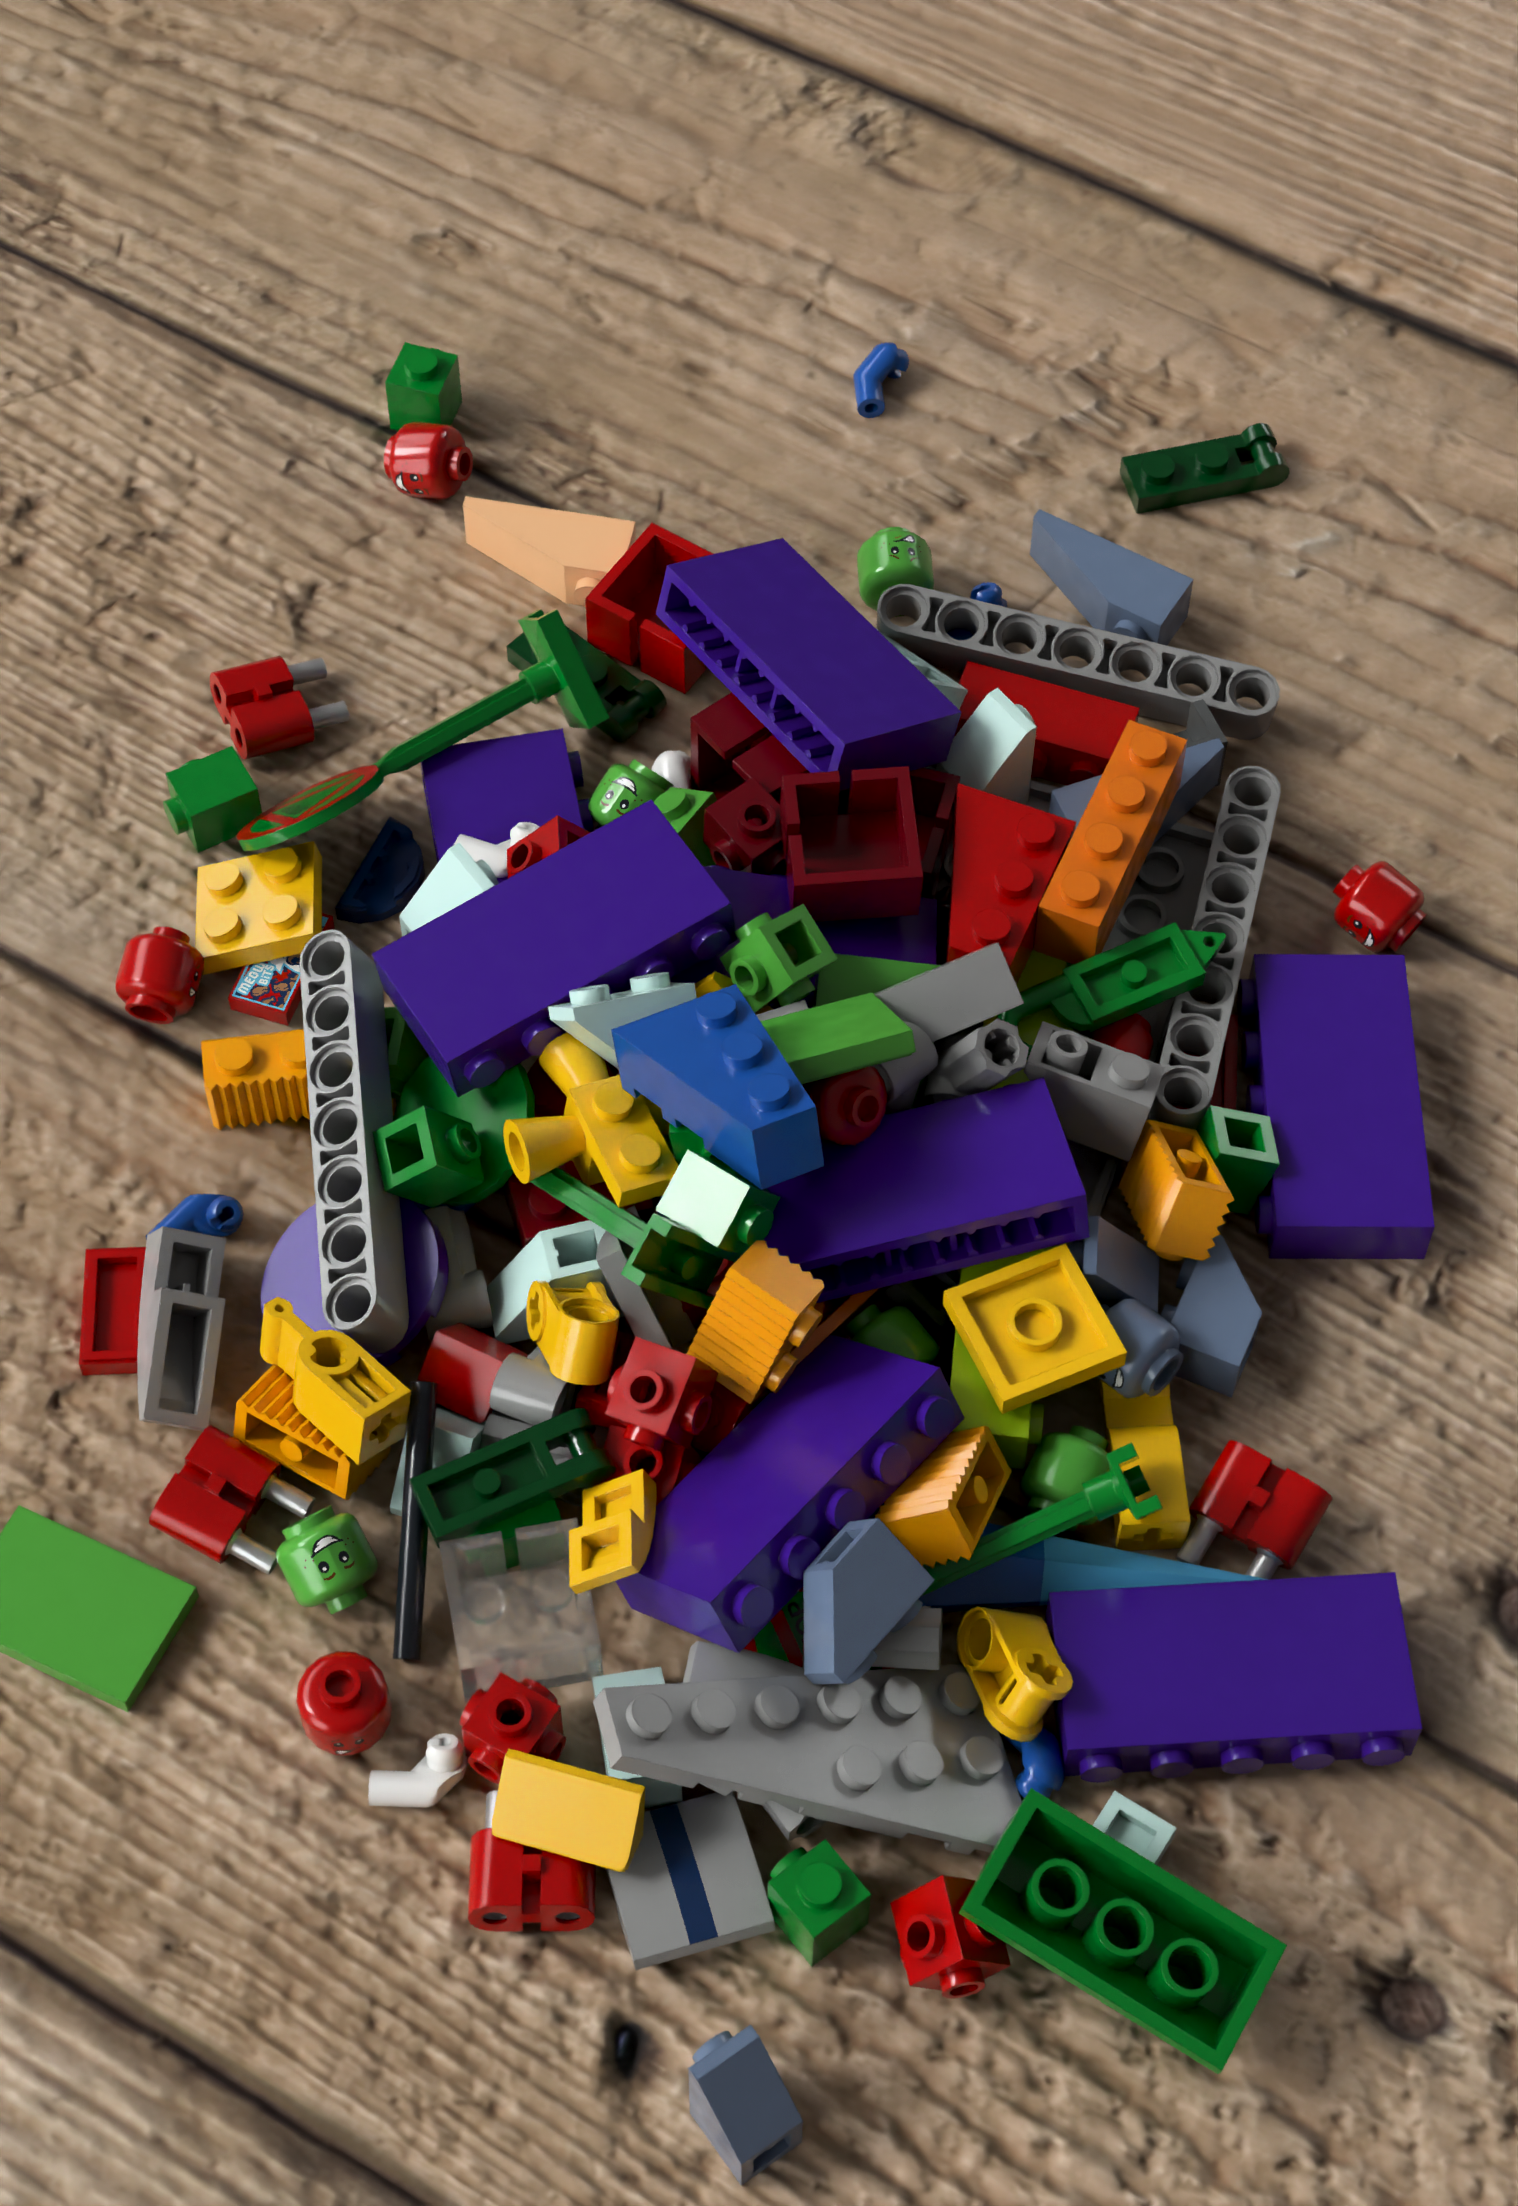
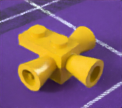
M568 1032L553 1039L539 1056V1064L567 1097L564 1115L507 1119L503 1127L505 1149L512 1170L518 1180L523 1184H527L572 1160L582 1181L588 1186L605 1181L618 1208L662 1196L676 1172L678 1164L663 1135L669 1134L670 1123L663 1119L661 1108L642 1094L635 1098L622 1089L620 1075L609 1078L605 1059Z

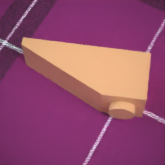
M465 496L463 502L467 544L566 604L586 607L585 598L636 541L635 521Z

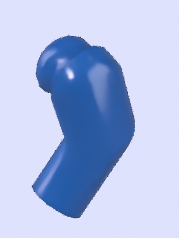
M193 1194L183 1199L148 1234L164 1226L217 1237L228 1236L236 1232L241 1225L244 1216L243 1207L234 1197L219 1194Z

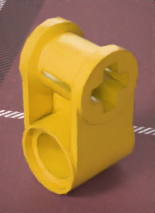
M546 1281L532 1282L527 1297V1328L530 1338L536 1341L546 1359L550 1372L565 1382L577 1385H598L606 1382L610 1377L620 1314L619 1310L613 1306L608 1298L604 1285L601 1282H589L585 1288H551Z
M984 1607L972 1608L964 1615L957 1634V1652L983 1704L986 1718L997 1731L1006 1737L1019 1742H1031L1042 1731L1044 1724L1042 1717L1054 1700L1064 1698L1071 1690L1073 1684L1071 1673L1062 1662L1052 1642L1047 1624L1041 1617L1036 1615Z

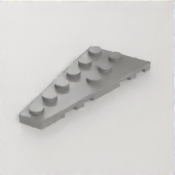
M963 1664L941 1665L940 1670L911 1668L868 1670L863 1676L850 1684L814 1685L805 1674L611 1687L604 1688L593 1700L611 1769L689 1788H694L699 1782L738 1791L739 1800L764 1805L771 1799L799 1806V1814L891 1837L902 1839L907 1833L944 1841L945 1850L966 1855L971 1854L975 1849L991 1853L1012 1815L1022 1802L999 1731L986 1718L983 1704Z

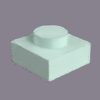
M1117 1791L1113 1792L1092 1825L1156 1865L1174 1839L1177 1829Z

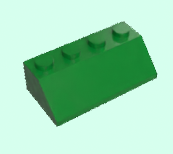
M1032 1788L1012 1815L959 1911L960 1915L1216 2074H1220L1226 2065L1287 1947L1286 1944Z

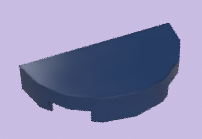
M392 817L388 818L335 907L337 920L358 924L383 921L405 909L421 887L425 877L422 851L414 840L413 832L408 826Z

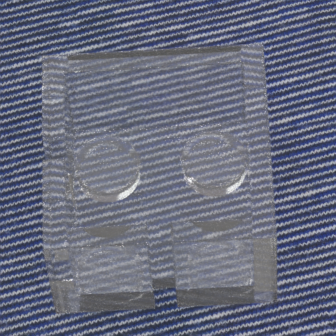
M577 1518L515 1528L520 1571L507 1573L501 1531L439 1542L465 1703H468L478 1689L482 1688L488 1691L500 1672L518 1682H521L523 1678L532 1679L546 1688L591 1681L592 1677L603 1675L601 1643L591 1590L575 1594L569 1587V1530L579 1527Z

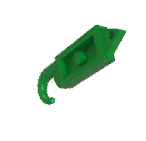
M1176 922L1064 968L1061 975L1020 991L1024 1004L998 1014L997 1018L1018 1026L1021 1019L1050 1007L1056 1017L1068 1027L1079 1031L1089 1030L1091 1033L1203 985L1206 975L1205 970L1224 945L1226 934L1181 930ZM1206 943L1211 944L1212 947H1208V946H1206L1205 944H1206ZM1022 1040V1042L1029 1047L1027 1056L1028 1060L1033 1045H1029Z

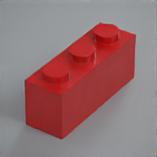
M967 661L958 684L966 688L968 692L959 709L962 713L954 737L986 695L999 688L1014 704H1020L1026 708L1037 726L1031 777H1039L1060 784L1070 785L1103 774L1128 721L1138 722L1140 708Z

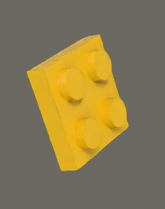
M314 841L198 867L195 948L204 958L203 975L301 954L305 944L313 936L322 932V855Z
M1066 1243L944 1291L943 1306L1002 1414L1125 1365L1127 1351Z

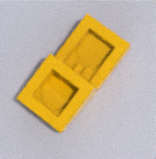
M644 1469L582 1491L583 1526L569 1530V1587L575 1594L639 1573L643 1567L653 1538L656 1514V1483Z

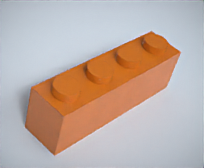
M1132 720L1128 721L1038 906L1034 951L1071 964L1079 963L1102 952L1178 791L1188 739Z

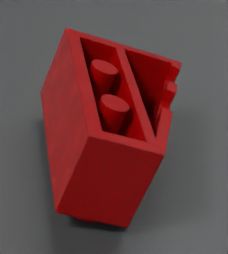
M958 783L953 835L947 963L990 944L999 943L1017 985L1034 948L1038 906L1075 832V821Z

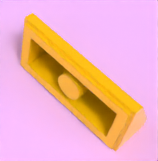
M508 1749L504 1757L492 1818V1834L501 1839L610 1870L625 1872L629 1868L643 1837L645 1786Z

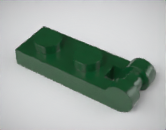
M1265 423L1251 425L1238 435L1125 456L1121 458L1120 475L1136 514L1272 488L1283 483L1288 478L1290 472L1284 456L1281 453L1275 452L1276 438L1271 427ZM1254 460V463L1245 465L1241 464V462Z
M566 626L610 717L596 725V727L619 743L626 742L638 731L637 723L645 717L649 719L654 718L666 707L667 702L663 692L653 682L645 679L641 681ZM524 632L506 646L508 661L519 670L524 671L538 663ZM620 700L625 702L623 705L616 704Z
M576 1408L409 1479L413 1495L437 1547H443L579 1487H593L610 1478L615 1473L616 1468L608 1451L604 1448H598L592 1436L596 1427L586 1408ZM558 1447H568L573 1458L556 1465L550 1451Z

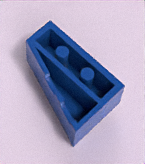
M736 984L707 993L699 998L611 1030L622 1089L635 1098L642 1094L661 1108L663 1119L674 1127L678 1128L683 1124L703 1139L704 1148L759 1189L763 1190L824 1166L816 1106Z

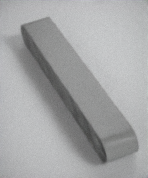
M898 584L889 587L882 593L878 601L876 629L928 664L963 673L967 661L1139 707L1140 716L1186 727L1190 704L1203 699L1224 736L1242 740L1258 738L1268 731L1279 700V685L1268 671L1239 662L911 584ZM898 615H907L916 622L905 627L893 624L890 619ZM954 629H965L973 637L967 640H956L947 633ZM1018 642L1027 645L1031 650L1024 654H1014L1008 651L1005 646ZM1069 656H1078L1083 658L1088 665L1082 668H1072L1062 660ZM1126 670H1136L1141 672L1147 679L1140 682H1131L1126 680L1120 673ZM1185 683L1199 686L1204 691V694L1189 696L1183 693L1178 686ZM1242 697H1250L1257 700L1262 705V708L1248 710L1238 704L1236 700Z
M1259 766L1238 768L1229 775L1226 781L1191 929L1193 931L1225 933L1226 939L1219 953H1217L1205 970L1206 975L1203 985L1175 996L1160 1060V1065L1165 1066L1148 1114V1120L1196 1130L1210 1107L1281 794L1280 783L1277 777L1269 770ZM1208 943L1205 944V945L1208 946V947H1212L1211 944H1208ZM1196 1001H1204V1002H1207V1003H1209V1004H1211V1005L1201 1004V1003L1196 1002ZM1184 1052H1193L1200 1056H1190L1185 1054ZM1171 1104H1181L1189 1109H1178L1171 1106Z
M332 929L316 934L305 944L299 963L322 1307L326 1321L333 1328L351 1337L368 1352L374 1354L385 1353L394 1348L403 1339L408 1329L409 1309L400 1197L385 1192L372 1133L393 1122L383 986L375 962L342 932Z

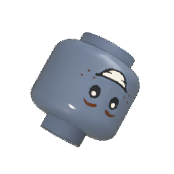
M1136 1298L1124 1299L1112 1307L1105 1303L1101 1304L1125 1347L1127 1356L1124 1366L1097 1377L1125 1398H1136L1145 1393L1150 1397L1157 1395L1174 1378L1183 1362L1184 1355L1178 1350L1180 1345L1179 1332L1171 1323Z

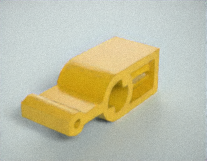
M276 1297L264 1304L260 1341L261 1356L264 1361L278 1365L294 1379V1405L304 1417L357 1465L362 1464L405 1437L411 1390L346 1334L334 1330L314 1332L293 1313L292 1304L280 1297Z
M1100 1379L1099 1388L1106 1433L1105 1439L1109 1442L1106 1451L1110 1453L1132 1442L1140 1459L1121 1468L1124 1472L1139 1465L1151 1490L1135 1498L1139 1503L1157 1495L1163 1506L1162 1510L1140 1520H1136L1129 1509L1113 1515L1116 1549L1133 1551L1181 1548L1186 1541L1191 1521L1177 1426L1173 1423L1170 1385L1168 1384L1160 1393L1152 1397L1145 1393L1136 1398H1125Z

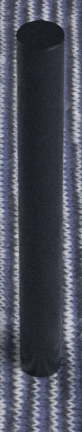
M426 1381L410 1382L411 1397L407 1424L393 1659L421 1660L429 1527L413 1495L409 1479L432 1470L437 1383Z

